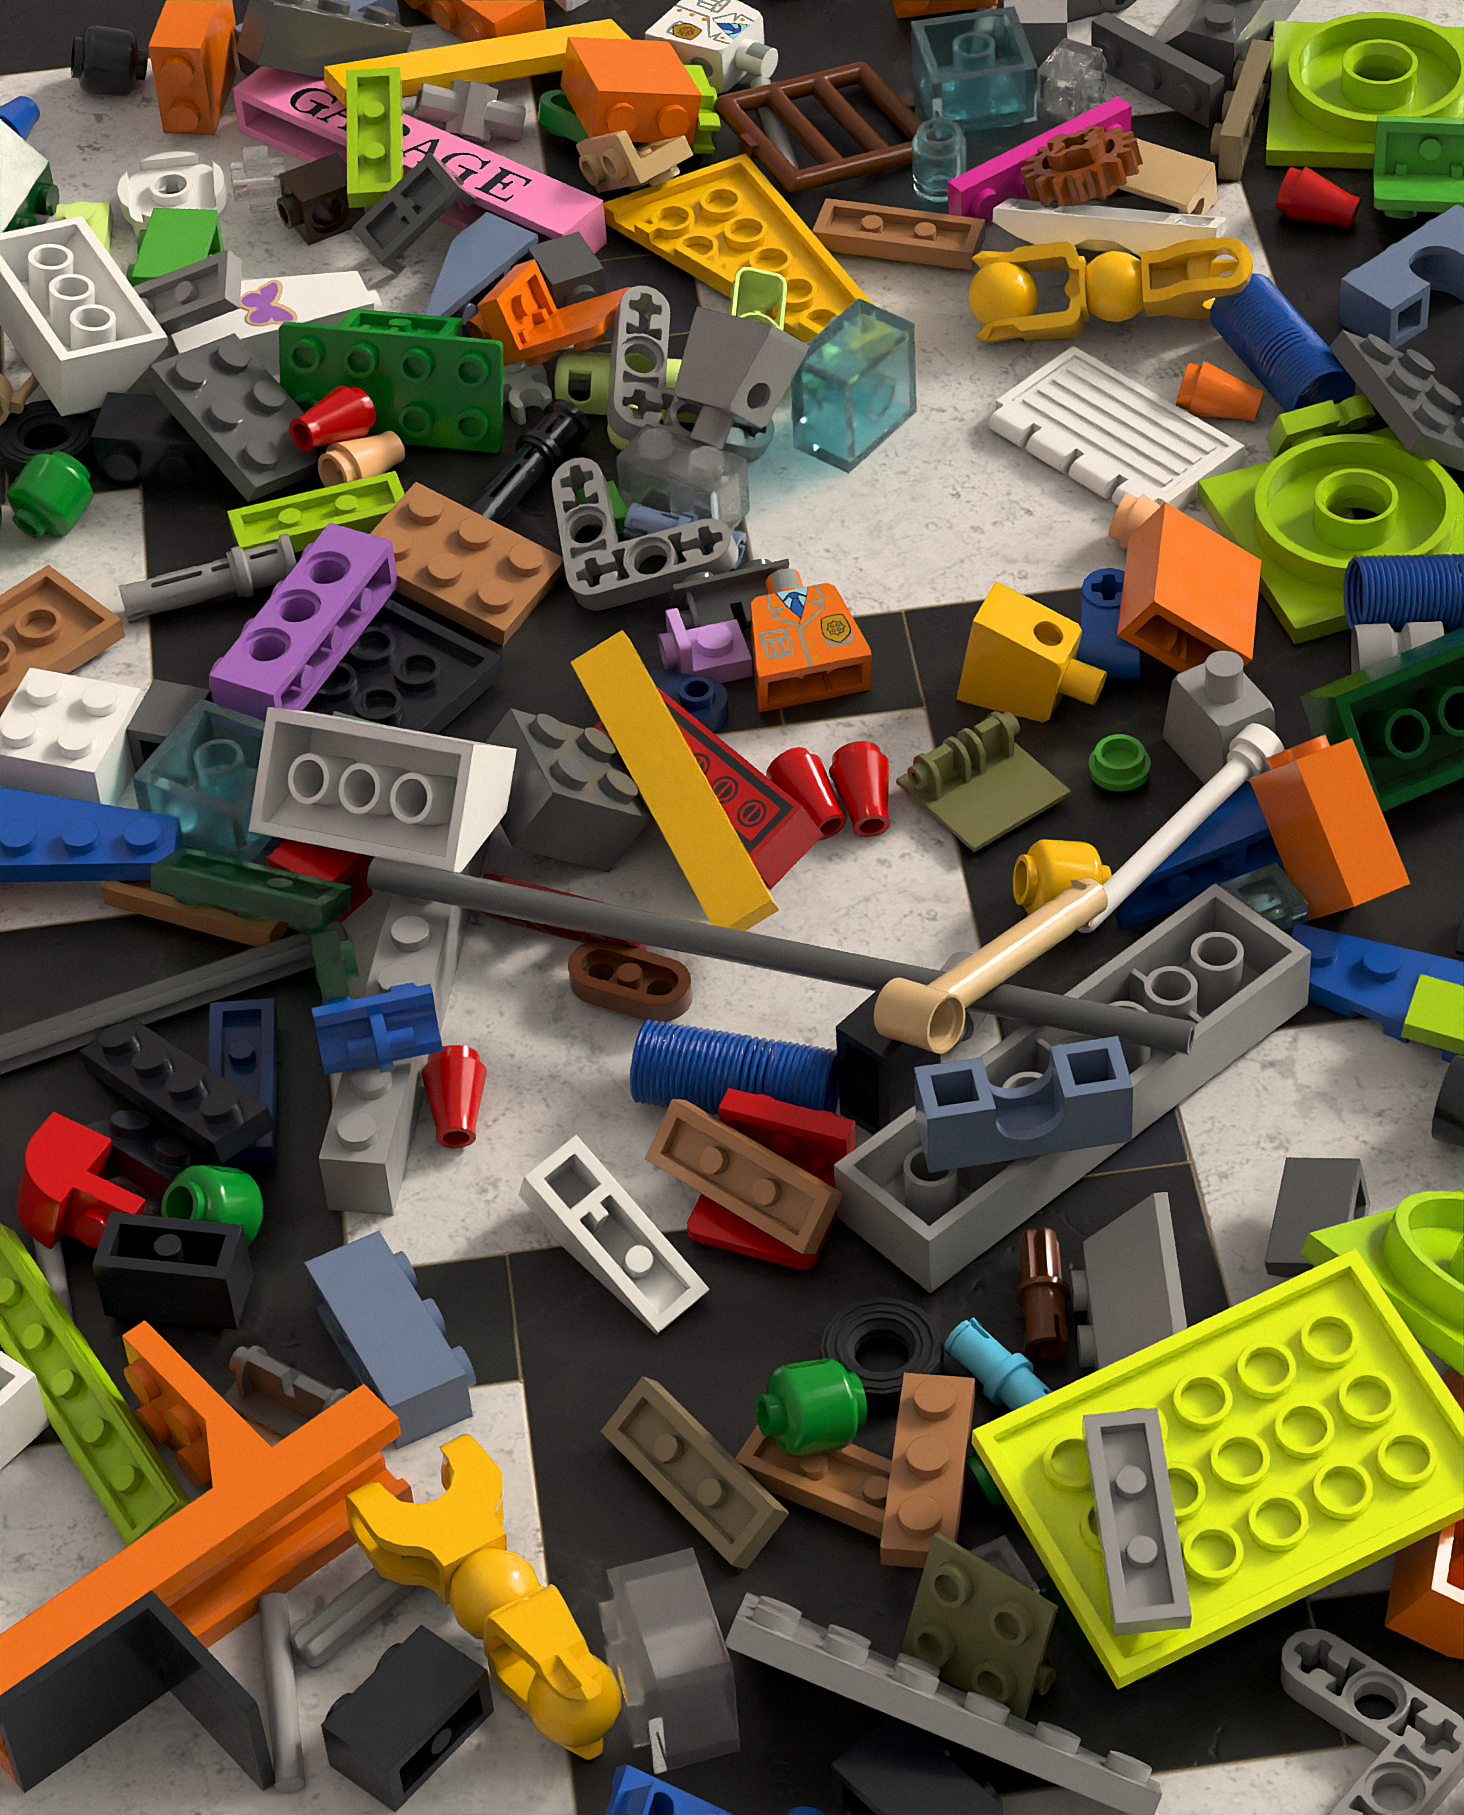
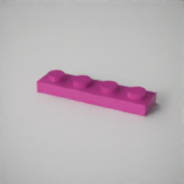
M1117 96L949 180L948 214L985 219V223L993 220V208L1007 199L1030 200L1021 174V168L1026 166L1025 159L1027 157L1038 156L1037 149L1039 147H1048L1047 142L1051 138L1059 134L1075 133L1089 126L1104 127L1105 132L1116 127H1121L1123 133L1131 131L1132 106Z

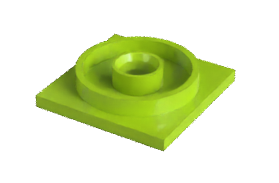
M1389 12L1350 14L1324 23L1275 21L1266 165L1373 169L1377 115L1464 119V27L1438 26L1418 17Z
M1390 427L1365 434H1339L1312 439L1288 449L1273 460L1198 480L1197 496L1223 536L1261 559L1259 591L1294 644L1350 629L1344 608V579L1348 563L1355 555L1360 557L1361 555L1401 556L1403 554L1407 556L1409 554L1413 556L1414 554H1464L1463 492L1441 463L1436 462L1434 459H1427L1408 452ZM1351 508H1362L1378 514L1376 517L1365 520L1342 518Z
M1463 1190L1415 1193L1403 1199L1397 1208L1308 1233L1299 1253L1303 1256V1259L1317 1267L1356 1248L1416 1341L1464 1376Z

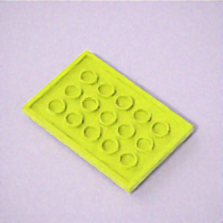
M1356 1248L972 1430V1444L1117 1690L1464 1519V1412ZM1157 1408L1192 1619L1190 1628L1114 1636L1083 1441L1082 1420L1083 1415Z

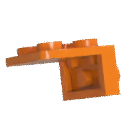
M535 259L515 265L477 304L480 311V324L483 332L490 340H499L503 343L504 367L524 360L527 366H535L555 357L559 349L574 345L576 351H583L603 342L607 338L605 332L613 326L615 311L623 294L631 287L619 289L557 309Z

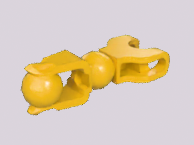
M1230 237L1193 239L1159 250L1140 251L1141 260L1128 253L1110 251L1095 257L1088 265L1086 264L1085 257L1078 256L1075 246L1068 242L1016 247L1013 252L981 251L972 257V260L981 269L976 273L969 285L967 298L971 313L980 324L984 325L976 335V338L987 344L1013 338H1021L1024 341L1074 339L1083 333L1085 322L1091 321L1090 313L1105 321L1121 322L1134 317L1143 308H1145L1147 317L1175 316L1185 319H1210V309L1216 297L1239 293L1249 284L1253 270L1251 253L1244 243ZM1225 254L1231 255L1237 260L1216 258ZM1069 271V280L1065 284L1064 289L1066 296L1070 300L1069 309L1063 312L1032 315L1037 307L1039 291L1036 280L1030 272Z
M462 1434L439 1446L443 1453L440 1471L441 1483L446 1492L437 1500L422 1504L402 1502L388 1492L379 1482H370L346 1495V1509L349 1528L375 1570L383 1578L393 1582L429 1588L438 1595L445 1606L450 1604L458 1625L474 1638L483 1640L484 1654L488 1658L490 1674L495 1683L533 1720L537 1731L552 1743L561 1745L586 1760H591L603 1752V1737L613 1728L621 1710L622 1692L612 1669L589 1652L586 1641L557 1587L552 1584L547 1587L541 1586L532 1565L516 1552L507 1551L506 1532L503 1530L502 1472L481 1445L471 1435Z

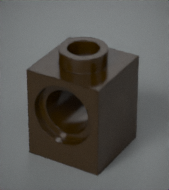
M338 153L279 174L282 197L277 198L279 215L284 225L288 229L294 228L308 246L351 230L365 215L364 207L349 208L347 164Z

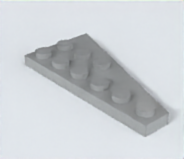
M746 1593L725 1641V1647L1129 1815L1155 1814L1162 1797L1160 1784L1149 1778L1152 1771L1149 1765L1112 1750L1109 1751L1107 1758L1079 1746L1081 1738L1063 1728L1043 1721H1039L1038 1725L1035 1726L1010 1714V1709L1007 1706L993 1699L973 1692L966 1694L940 1682L938 1679L940 1669L923 1660L899 1653L895 1661L869 1649L871 1641L862 1635L832 1624L826 1629L802 1618V1612L790 1605L766 1596L759 1598L751 1593Z

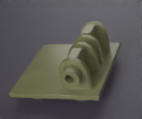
M994 711L987 715L986 720L974 726V732L969 728H964L958 732L957 738L953 736L948 737L936 749L927 754L921 753L915 756L913 765L907 769V773L896 779V783L973 852L1071 796V790L1014 742V735L1019 733L1020 726L1016 717L1009 711L1003 714Z
M937 1532L932 1538L901 1652L940 1669V1677L965 1693L973 1692L993 1699L1007 1706L1010 1709V1714L1025 1720L1033 1691L1043 1696L1052 1687L1057 1676V1670L1049 1666V1657L1045 1655V1650L1059 1606Z

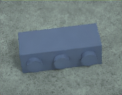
M376 1231L304 1262L312 1305L359 1386L365 1384L399 1417L402 1435L393 1441L396 1449L473 1416L468 1388L476 1384V1376L472 1364L461 1346L451 1349L444 1337L447 1336V1330L443 1317L432 1298L422 1301L415 1290L418 1289L417 1278L408 1257L403 1251L393 1254L380 1231Z

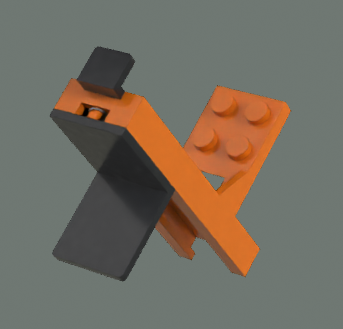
M143 1321L122 1335L129 1365L124 1368V1375L131 1389L137 1395L140 1408L134 1411V1415L154 1445L159 1446L164 1442L175 1453L178 1466L192 1485L200 1488L205 1484L210 1490L0 1634V1766L24 1793L168 1691L178 1699L262 1791L266 1790L275 1783V1777L258 1704L207 1649L259 1612V1599L263 1595L272 1592L287 1593L357 1543L348 1523L346 1495L370 1482H379L398 1500L414 1503L411 1486L403 1478L397 1480L386 1469L384 1455L379 1452L402 1435L399 1417L365 1384L356 1388L271 1447L146 1321Z

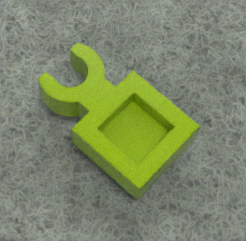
M684 65L702 95L693 145L689 144L693 153L714 154L715 147L712 142L711 133L712 131H719L721 126L719 116L714 110V102L717 99L716 89L710 87L702 65Z
M1365 394L1352 396L1335 405L1333 400L1279 414L1266 439L1273 457L1277 458L1288 449L1312 439L1339 434H1354L1365 430L1368 427L1365 419L1374 417L1375 412Z

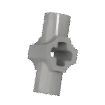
M453 80L450 89L421 83L416 97L414 117L443 123V131L469 142L486 144L489 142L490 135L518 141L524 127L526 108L498 101V89L492 88L487 84Z

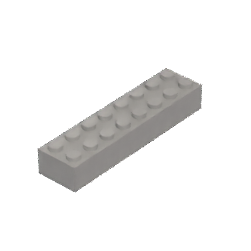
M1217 884L1210 886L1063 995L1195 1022V1035L1189 1055L1120 1041L1133 1085L1132 1139L1308 1005L1311 951ZM1026 1022L980 1057L983 1058L990 1084L1001 1088H1018L1038 1080L1047 1071L1050 1064V1046L1101 1039L1102 1037ZM914 1105L834 1164L835 1189L844 1193L836 1209L837 1218L929 1293H932L1127 1142L929 1173L916 1124V1109Z

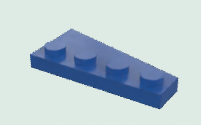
M0 787V883L176 880L183 835L179 817Z
M1297 923L1291 934L1294 940L1311 951L1308 1000L1350 1019L1361 1014L1375 1020L1384 1027L1383 1034L1406 1044L1409 1039L1402 1038L1401 1034L1420 974L1464 986L1463 961ZM1437 1048L1442 1050V1060L1451 1063L1455 1055H1460Z

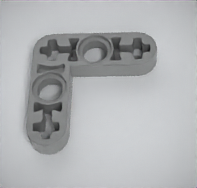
M649 286L629 288L623 294L614 315L607 402V420L611 429L618 436L629 441L738 462H752L759 459L773 439L775 428L772 418L768 425L761 429L733 422L722 452L707 448L689 439L692 432L680 426L677 421V414L691 412L699 416L701 410L677 398L674 389L666 387L670 325L669 303L663 294ZM635 308L645 310V318L649 319L643 334H635L639 327V313L634 310ZM629 353L642 354L649 359L653 370L648 373L633 371L628 367L624 356ZM629 404L638 406V412L643 416L642 419L632 417L633 412L628 407ZM660 409L667 411L663 424L659 423L662 417V413H659ZM739 426L748 427L749 435L754 437V439H745L744 432L739 429Z
M583 457L571 459L563 463L552 477V492L566 578L577 602L586 609L592 611L605 610L672 591L673 584L680 583L689 575L698 572H711L714 575L729 572L738 560L739 550L728 526L721 520L713 518L701 519L619 543L610 488L596 462ZM585 482L584 492L588 504L580 505L574 494L578 489L577 484ZM598 524L603 527L600 535L589 543L574 541L577 532L584 526ZM715 542L713 553L703 555L706 550L705 545ZM684 550L682 554L686 562H680L676 554L677 551ZM652 555L667 557V562L660 571L648 575L638 572L639 566L646 558ZM624 566L629 578L622 580L623 574L620 567ZM603 574L600 576V584L590 587L593 584V577Z
M1306 1629L1296 1632L1287 1639L1282 1648L1280 1681L1285 1692L1295 1701L1379 1755L1328 1815H1432L1464 1777V1719L1332 1633L1321 1629ZM1319 1660L1327 1663V1672L1319 1668L1312 1670L1310 1674L1301 1671V1663L1308 1666H1313ZM1336 1685L1343 1689L1341 1696L1336 1695ZM1377 1694L1388 1698L1395 1705L1396 1711L1388 1718L1376 1720L1363 1716L1357 1711L1354 1704L1362 1696ZM1410 1718L1416 1719L1415 1729L1408 1725ZM1441 1740H1445L1451 1744L1450 1752L1441 1748L1434 1755H1431L1424 1751L1425 1743L1435 1746ZM1399 1785L1413 1795L1415 1803L1404 1811H1388L1381 1808L1375 1802L1373 1794L1380 1787Z

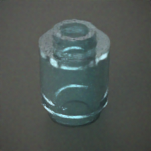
M935 118L923 122L918 127L917 134L912 140L913 188L918 195L936 203L947 202L948 181L967 172L966 138L961 133L959 125L949 119Z

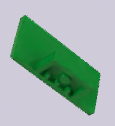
M352 309L337 326L286 321L279 327L280 385L304 413L338 386L358 387L368 394L376 412L375 424L368 430L365 437L392 431L401 439L403 444L492 453L499 452L503 447V343L499 340L462 337V318Z

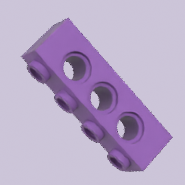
M329 523L315 542L306 546L300 561L285 580L276 584L270 599L256 617L246 622L240 637L226 655L220 657L214 663L209 675V688L213 693L218 720L264 734L268 707L304 710L399 585L391 540Z

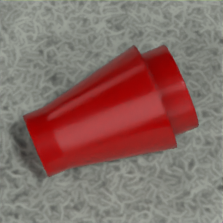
M1306 166L1302 171L1290 167L1279 190L1275 209L1286 212V219L1337 225L1350 229L1357 216L1361 198L1349 194Z
M338 386L303 415L294 418L290 422V436L294 444L302 451H309L315 447L331 445L332 443L364 438L368 430L375 424L376 412L372 400L361 388Z
M856 741L840 747L832 756V765L828 772L829 778L852 821L855 834L861 837L880 835L890 827L888 814L889 759L872 742Z
M796 747L783 752L771 762L767 768L766 777L803 806L823 833L819 840H825L836 835L844 827L847 819L839 807L822 759L816 754H810L806 748Z
M443 1046V1051L428 1055L427 1064L421 1071L436 1127V1141L448 1148H463L471 1145L476 1140V1123L487 1069L480 1062L479 1054L474 1049L466 1046Z

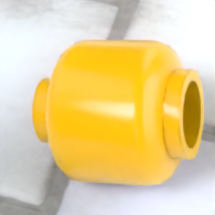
M1039 840L1030 847L1027 854L1020 855L1016 861L1013 874L1014 898L1018 905H1024L1029 916L1071 887V880L1091 878L1102 886L1112 874L1109 866L1102 865L1097 850L1089 843Z

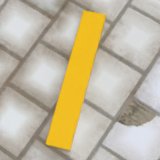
M612 19L324 66V84L343 106L347 108L346 70L400 67L402 98L417 96L421 83L450 89L453 80L488 84L563 71L568 37L632 39Z
M621 630L571 661V665L710 923L716 926L746 931L779 911L625 632Z

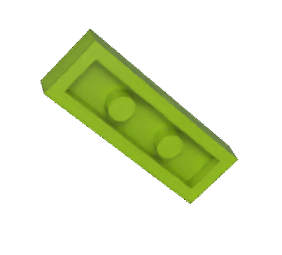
M400 67L346 70L347 196L349 208L373 207L403 178V110Z
M396 471L230 510L227 511L236 547L240 546L243 550L271 544L278 542L279 535L288 533L293 552L296 553L304 551L308 544L314 543L329 523L370 534L405 493Z

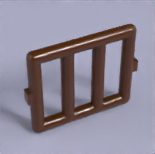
M856 62L721 95L714 102L715 112L740 139L739 149L743 154H746L750 159L757 158L789 193H799L937 157L942 151L941 141L915 114L916 105L906 94L897 95L865 62ZM858 84L911 141L889 147L836 89ZM813 95L865 153L843 158L791 100ZM768 107L820 165L797 170L745 112Z

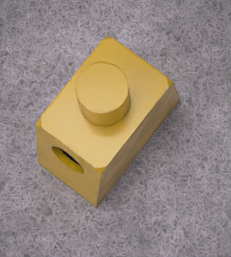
M995 581L972 623L956 699L1003 713L1009 711L1015 716L1043 723L1051 720L1063 695L1094 706L1104 686L1107 672L1076 660L1082 635V629L1078 623Z

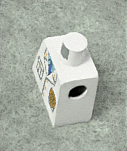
M680 0L645 32V40L669 41L683 65H702L710 87H714L717 93L727 92L747 73L769 78L773 74L778 62L777 50L764 45L763 17L760 12L738 0Z

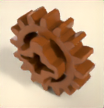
M1089 126L1075 133L1059 134L1051 138L1047 142L1048 147H1039L1037 149L1038 156L1025 159L1026 166L1021 168V174L1031 201L1040 199L1041 205L1046 206L1058 200L1059 206H1075L1079 202H1086L1093 198H1105L1117 190L1116 186L1127 184V176L1139 173L1138 166L1143 164L1137 139L1134 138L1132 131L1123 133L1121 127H1116L1105 132L1104 127Z

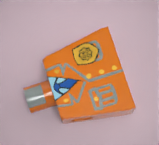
M781 569L769 575L765 581L768 595L755 597L750 602L751 643L759 713L871 690L872 653L837 588L829 583L804 587L799 572L794 569Z

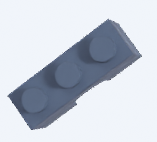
M1456 204L1438 217L1427 221L1421 228L1398 243L1390 245L1384 252L1367 263L1351 270L1343 277L1340 286L1339 323L1362 338H1366L1368 334L1375 335L1395 350L1427 328L1430 290L1450 293L1464 302V208Z
M1118 1036L1050 1046V1064L1047 1071L1038 1080L1018 1088H1001L990 1084L982 1057L914 1067L916 1124L929 1173L1132 1141L1133 1085Z

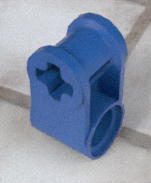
M1114 568L1098 569L1090 573L1083 581L1081 625H1079L1082 629V635L1078 648V661L1106 671V679H1139L1140 649L1117 636L1125 572Z

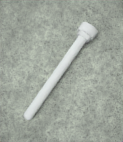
M1252 723L1247 725L1230 742L1227 764L1102 885L1108 897V906L1104 912L1094 918L1090 928L1081 927L1078 929L1079 932L1090 933L1094 931L1245 781L1250 782L1249 778L1270 771L1265 758L1285 751L1280 739L1270 729L1263 725Z

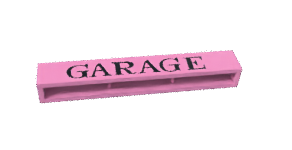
M261 66L233 88L239 132L309 163L338 153L347 164V108L343 106L324 84V78ZM403 113V177L430 152L453 170L464 182L462 186L477 199L469 207L460 200H457L437 219L438 221L463 231L486 212H489L537 234L539 243L579 231L594 254L607 244L604 203L602 199Z

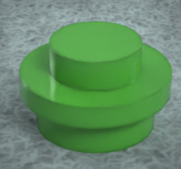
M1115 734L1103 738L1089 758V775L1097 785L1107 790L1129 791L1144 784L1150 776L1151 760L1148 753L1138 739L1129 735Z

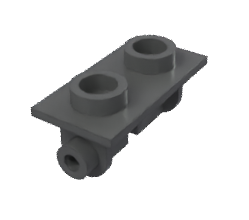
M756 559L741 565L738 570L718 575H714L711 572H698L689 575L680 583L673 584L670 609L678 608L686 630L734 620L731 608L741 607L746 626L751 625L750 602L755 597L768 595L765 585L766 579L775 571L789 569V560L784 559L771 562L768 559Z
M255 1345L249 1349L241 1346L233 1353L229 1362V1370L236 1374V1382L222 1398L237 1413L287 1437L348 1395L349 1392L342 1388L334 1389L267 1355L265 1349Z

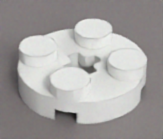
M184 151L165 152L143 159L139 162L141 169L139 172L128 178L126 171L118 182L117 192L122 216L133 226L134 234L138 237L140 230L147 229L153 208L217 210L219 214L224 209L227 201L224 174L220 166L212 161V169L208 165L201 164L200 155Z

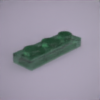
M181 847L151 866L150 890L174 895L175 900L179 903L186 905L213 904L230 908L233 915L246 919L268 917L287 922L289 928L300 932L321 931L351 908L352 886L191 848Z
M332 927L307 932L320 997L324 1001L349 996L347 981L359 979L352 940L348 938L339 940L337 930Z

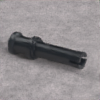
M564 399L550 401L543 411V419L534 429H527L520 434L516 441V453L467 508L500 524L541 476L552 475L564 462V454L573 444H580L589 436L591 431L590 423L585 414L577 406Z

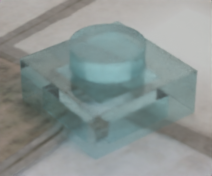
M1277 862L1220 884L1222 889L1282 931L1294 927L1296 923L1302 924L1308 921L1309 903Z

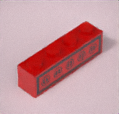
M656 686L763 882L772 889L823 836V833L802 805ZM600 720L593 728L600 730L611 739L602 720ZM616 748L615 753L627 776L631 778L632 776Z

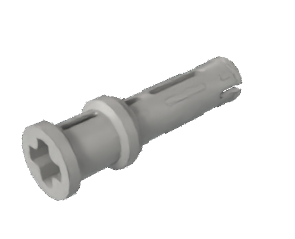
M288 533L279 535L278 542L243 550L240 546L233 547L231 551L226 552L227 558L215 560L211 563L159 575L140 582L119 585L128 622L237 593L238 597L250 598L253 597L254 590L276 585L278 582L285 580L297 564Z

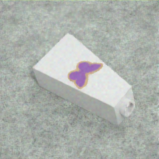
M358 271L241 280L240 309L169 335L166 351L170 358L235 333L273 376L280 374L279 327L284 322L337 326L352 309L383 311L377 291L375 289L367 291Z

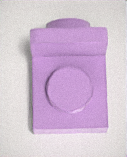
M678 608L665 610L667 633L658 634V644L661 659L666 670L675 668L676 673L708 677L720 683L753 676L752 657L737 619L686 630Z

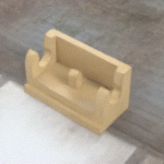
M1137 139L1143 164L1138 166L1139 173L1137 175L1127 176V184L1116 186V189L1176 207L1181 214L1206 216L1209 209L1214 207L1218 201L1215 163ZM1114 191L1111 195H1109V196H1107V197H1105V198H1097V199H1100V200H1103V201H1108V200L1114 195V193H1115L1116 191Z

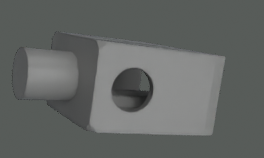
M697 307L674 388L677 398L701 410L689 439L707 448L722 452L733 422L759 429L768 425L802 363L809 346L774 325Z
M1231 651L1214 652L1208 656L1205 663L1179 673L1172 680L1163 729V739L1204 785L1227 764L1230 742L1247 725L1252 723L1263 725L1276 735L1275 712L1271 702L1244 674L1242 658Z

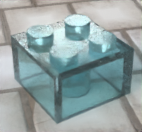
M1015 6L911 21L912 75L931 131L935 136L945 134L958 135L966 131L999 126L1011 127L1019 123L1038 121V68Z
M860 298L843 313L832 318L827 327L807 343L809 346L808 351L790 383L794 448L848 474L917 412L915 324Z
M200 698L133 775L132 780L139 810L179 817L183 834L181 844L247 868L273 837L248 831L265 721Z

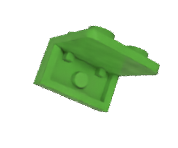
M1377 115L1372 178L1374 208L1384 210V214L1388 217L1400 219L1416 217L1417 211L1440 212L1441 215L1456 204L1464 208V119Z

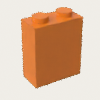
M232 0L165 1L148 46L163 133L215 135L239 68L233 29L236 26Z
M568 37L560 86L589 138L625 130L632 142L652 143L684 135L688 144L693 145L702 95L669 41Z
M1165 502L1129 536L1117 636L1180 673L1205 663L1208 656L1217 651H1231L1238 654L1243 660V667H1245L1253 657L1261 559Z
M1322 735L1265 758L1270 771L1249 778L1306 921L1358 906L1411 884L1352 738L1330 746L1326 735Z

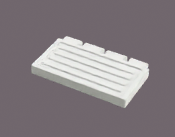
M1071 346L996 400V411L990 417L988 424L989 429L1021 448L1026 446L1027 452L1062 473L1069 471L1070 478L1105 499L1112 497V503L1116 506H1119L1126 494L1137 498L1145 494L1160 506L1166 502L1180 511L1198 498V480L1234 471L1244 463L1245 445L1075 346Z

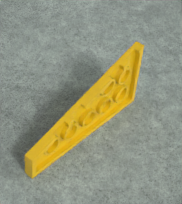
M746 154L604 203L605 224L731 298L730 289L735 276L743 267L762 269L782 275L787 282L783 330L804 343L811 340L826 341L835 348L839 363L849 369L898 351V335L895 329ZM779 305L765 311V315L775 320Z

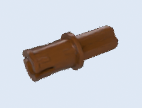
M1042 1227L1038 1230L1027 1229L1020 1237L1022 1282L1016 1288V1301L1023 1307L1025 1353L1031 1359L1037 1355L1038 1361H1054L1066 1356L1069 1352L1065 1309L1071 1296L1070 1286L1066 1281L1062 1280L1059 1242L1056 1239L1054 1230L1048 1227Z

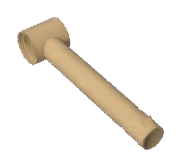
M1091 878L1071 880V887L926 986L904 978L890 980L881 990L875 1004L874 1024L876 1030L884 1037L934 1053L943 1054L954 1047L962 1034L965 1024V1008L1060 943L1081 927L1090 928L1094 918L1104 912L1108 906V897L1100 883Z

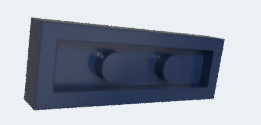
M275 998L210 1003L208 1068L267 1106L276 1127L278 1014ZM276 1128L222 1163L221 1167L275 1163Z

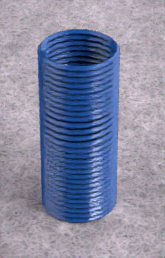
M1252 273L1249 284L1241 292L1215 298L1210 309V321L1214 329L1217 330L1236 355L1241 358L1247 368L1252 371L1258 381L1261 382L1285 412L1333 400L1335 405L1354 396L1355 381L1331 352L1329 346L1324 343L1309 323L1306 322L1268 277Z
M1403 554L1401 556L1361 555L1360 557L1355 555L1348 563L1344 579V608L1350 629L1352 630L1353 625L1389 623L1394 632H1400L1405 623L1436 621L1442 622L1444 632H1453L1463 628L1464 554H1414L1413 556L1409 554L1407 556Z
M649 1019L641 1026L635 1041L630 1068V1093L635 1103L641 1102L642 1104H654V1106L660 1105L661 1107L666 1106L668 1108L672 1099L687 1100L707 1113H711L712 1116L716 1114L719 1116V1105L727 1089L731 1088L754 1095L763 1094L781 1102L816 1111H829L835 1114L839 1099L837 1049H825V1047L819 1048L818 1046H806L799 1043L793 1044V1042L787 1043L781 1040L775 1042L774 1039L768 1041L766 1038L760 1040L758 1036L752 1039L750 1035L742 1036L741 1033L737 1035L734 1032L729 1034L728 1031L723 1033L722 1030L716 1031L714 1029L710 1031L709 1028L703 1029L696 1026L691 1028L690 1025L684 1026L681 1024L678 1026L677 1023L671 1024V1022L665 1023L664 1021L659 1022L658 1020L652 1021V1019Z

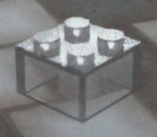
M693 1547L606 1570L610 1600L598 1603L600 1619L608 1643L603 1645L607 1666L612 1669L619 1687H622L626 1704L622 1705L623 1715L633 1749L646 1746L654 1774L741 1751L733 1666L727 1648L724 1646L725 1642Z

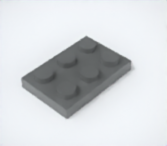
M1342 330L1329 349L1408 452L1427 459H1434L1438 463L1464 472V414L1459 409L1462 401L1454 392L1439 384L1432 375L1435 371L1433 364L1423 355L1412 349H1407L1405 353L1394 350L1388 343L1375 335L1368 334L1366 338H1362Z
M235 333L149 366L143 381L248 502L319 474V457L326 453L329 445L315 447L309 451H302L294 444L290 436L289 425L294 418L303 415L304 412Z

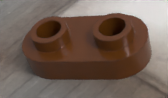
M610 940L587 942L575 949L569 958L568 971L571 990L576 997L584 1002L642 1020L652 1019V1021L658 1020L659 1022H668L679 1018L689 1009L692 1003L690 973L677 960Z

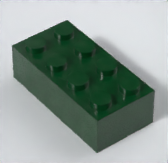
M1464 627L1300 696L1314 739L1326 735L1330 746L1350 738L1353 739L1382 812L1464 777Z

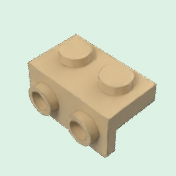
M625 130L587 138L576 144V148L581 156L579 158L580 169L586 180L596 187L598 193L628 187L629 191H632L648 183L651 187L656 186L678 175L680 171L677 164L693 156V152L684 135L643 144L635 148L628 133Z

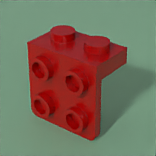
M731 1088L727 1089L719 1105L720 1121L835 1188L834 1164L856 1149L855 1120L840 1117L829 1111H816L781 1102L767 1095H754ZM702 1193L687 1221L688 1236L695 1242L791 1268L806 1270L816 1263L837 1218V1212L835 1211L816 1254L799 1253Z

